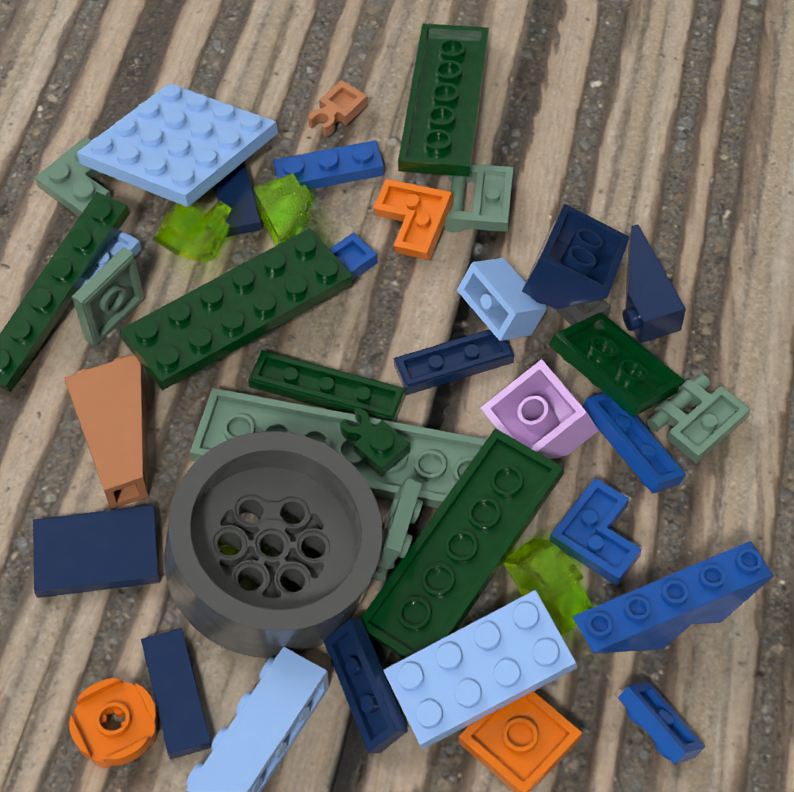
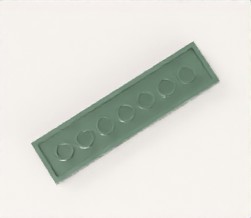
M212 388L190 450L191 461H197L206 452L224 441L249 433L280 431L299 434L317 440L344 456L361 473L374 496L393 500L394 495L405 479L410 478L422 483L417 498L423 501L422 506L438 509L487 439L383 420L410 443V453L381 476L354 452V443L356 441L347 440L341 434L340 422L342 420L353 427L361 424L355 419V414ZM369 417L370 424L373 426L381 421V419Z

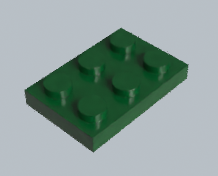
M601 312L555 333L549 344L567 363L575 367L594 386L600 388L620 408L627 411L633 417L678 393L679 386L685 382L684 379Z

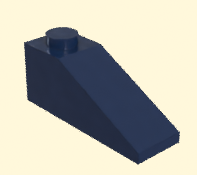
M637 224L631 226L625 310H623L622 315L626 328L629 331H634L639 343H644L681 331L686 308L640 226Z

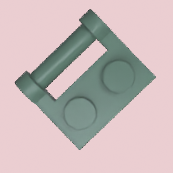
M471 164L470 177L449 175L448 178L451 182L450 192L453 194L454 202L443 227L445 230L460 232L463 229L508 232L513 167ZM469 181L476 182L473 212L463 211L465 184Z

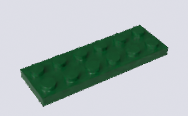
M422 23L398 157V172L470 177L489 40V27Z
M308 228L120 329L121 339L163 391L348 288L353 283V275L317 235Z
M495 428L360 618L368 636L405 659L456 632L564 475V467Z

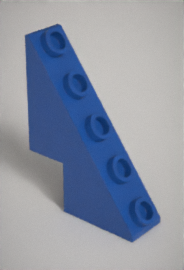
M749 541L579 613L573 619L593 654L664 649L691 624L721 623L767 583L774 574L752 541Z

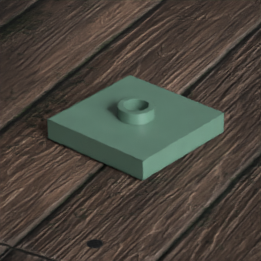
M125 247L114 255L72 296L84 338L93 346L98 345L145 298L134 253Z

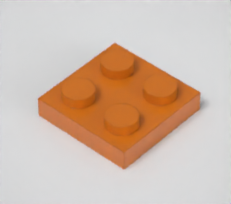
M533 691L470 724L458 736V743L513 792H532L581 740L582 732Z

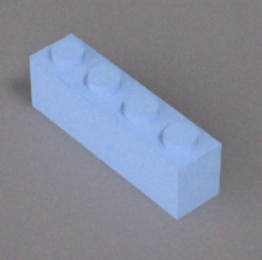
M285 647L281 649L276 658L270 657L260 672V682L252 693L246 692L239 701L235 719L228 728L223 727L215 736L211 746L213 751L205 763H198L190 773L186 783L188 787L186 791L261 792L329 689L327 670Z

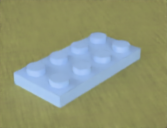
M534 590L391 665L383 671L422 749H425L577 669V664L538 593Z

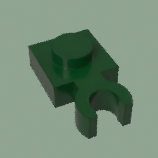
M357 408L354 410L355 419L361 424L353 427L342 420L340 422L341 434L347 440L356 441L354 443V452L383 476L410 453V443L383 420L375 426L371 425L368 413L361 408Z

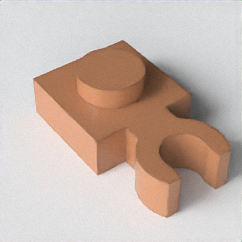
M340 80L319 100L320 108L309 114V127L313 129L318 123H324L322 125L323 136H330L335 131V124L338 121L347 125L368 105V95Z

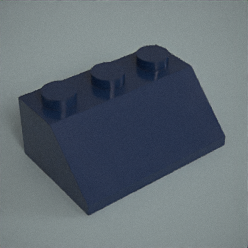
M564 203L542 244L522 292L529 295L534 301L546 304L554 309L606 299L610 293L630 237Z

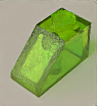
M294 173L253 187L258 214L275 246L305 231L309 223L308 206L312 205V199L307 186H300Z

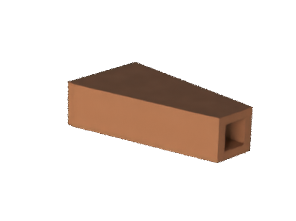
M133 354L118 357L112 362L91 369H82L73 375L64 377L110 510L149 497L146 377L142 364Z

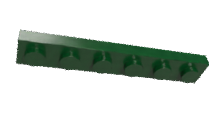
M99 192L95 193L1 331V388L9 392L12 391L72 301V296L80 289L131 213L126 204Z

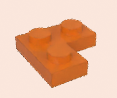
M385 179L373 210L378 217L403 222L393 245L396 253L430 260L444 227L448 212L453 205L454 197L452 192Z

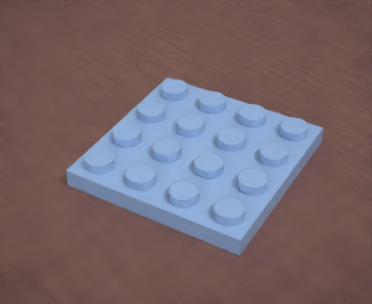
M169 83L97 138H94L89 144L79 150L77 155L81 165L189 207L277 135V123L258 114Z

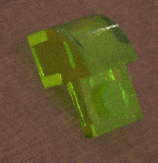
M218 201L204 214L192 205L185 207L176 203L166 213L152 240L178 256L198 262L211 261L216 257L229 232L230 224L226 222V219L232 208L222 201Z
M533 538L509 555L503 562L521 595L525 596L536 590L560 634L565 635L577 626L573 619L575 615L593 608L592 603L579 583L584 578L572 560L550 541Z

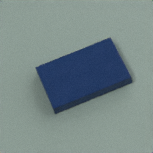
M154 505L33 520L34 592L37 598L160 583L156 511Z

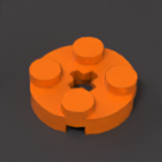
M116 678L96 682L81 693L77 699L78 705L74 709L73 717L70 715L69 729L76 747L84 757L93 761L100 768L127 764L140 757L157 740L158 714L156 707L147 690L136 683L133 685ZM115 713L118 718L125 716V721L121 723L119 729L106 730L103 728L108 723V715Z

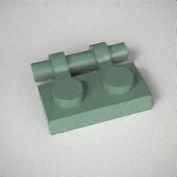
M699 374L693 380H686L679 386L678 393L669 401L663 400L655 408V413L647 420L648 426L655 432H658L665 425H672L673 428L668 432L667 440L696 464L749 417L751 410L723 386L718 387L712 394L708 393L706 389L711 383L704 374ZM688 404H695L697 407L688 415L682 411Z
M410 478L405 479L394 495L391 508L382 523V548L372 577L378 581L386 580L389 569L394 568L396 558L405 557L412 541V535L407 533L410 523L414 524L416 522L423 501L417 499L422 483Z

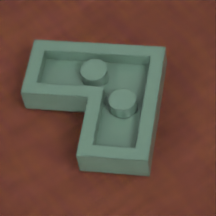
M86 136L35 177L37 187L79 217L96 192L111 198L110 192L92 179L100 172L79 163L77 152L92 141Z

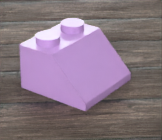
M542 359L480 408L496 429L548 459L569 455L599 431L585 409Z

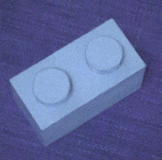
M504 258L472 262L457 289L459 294L499 341L532 335L548 308L545 304L534 301L529 295L522 292L526 282Z

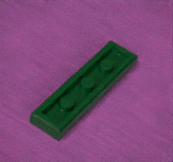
M264 350L261 351L248 380L249 387L344 413L355 414L354 410L361 408L371 418L396 422L406 397V388Z

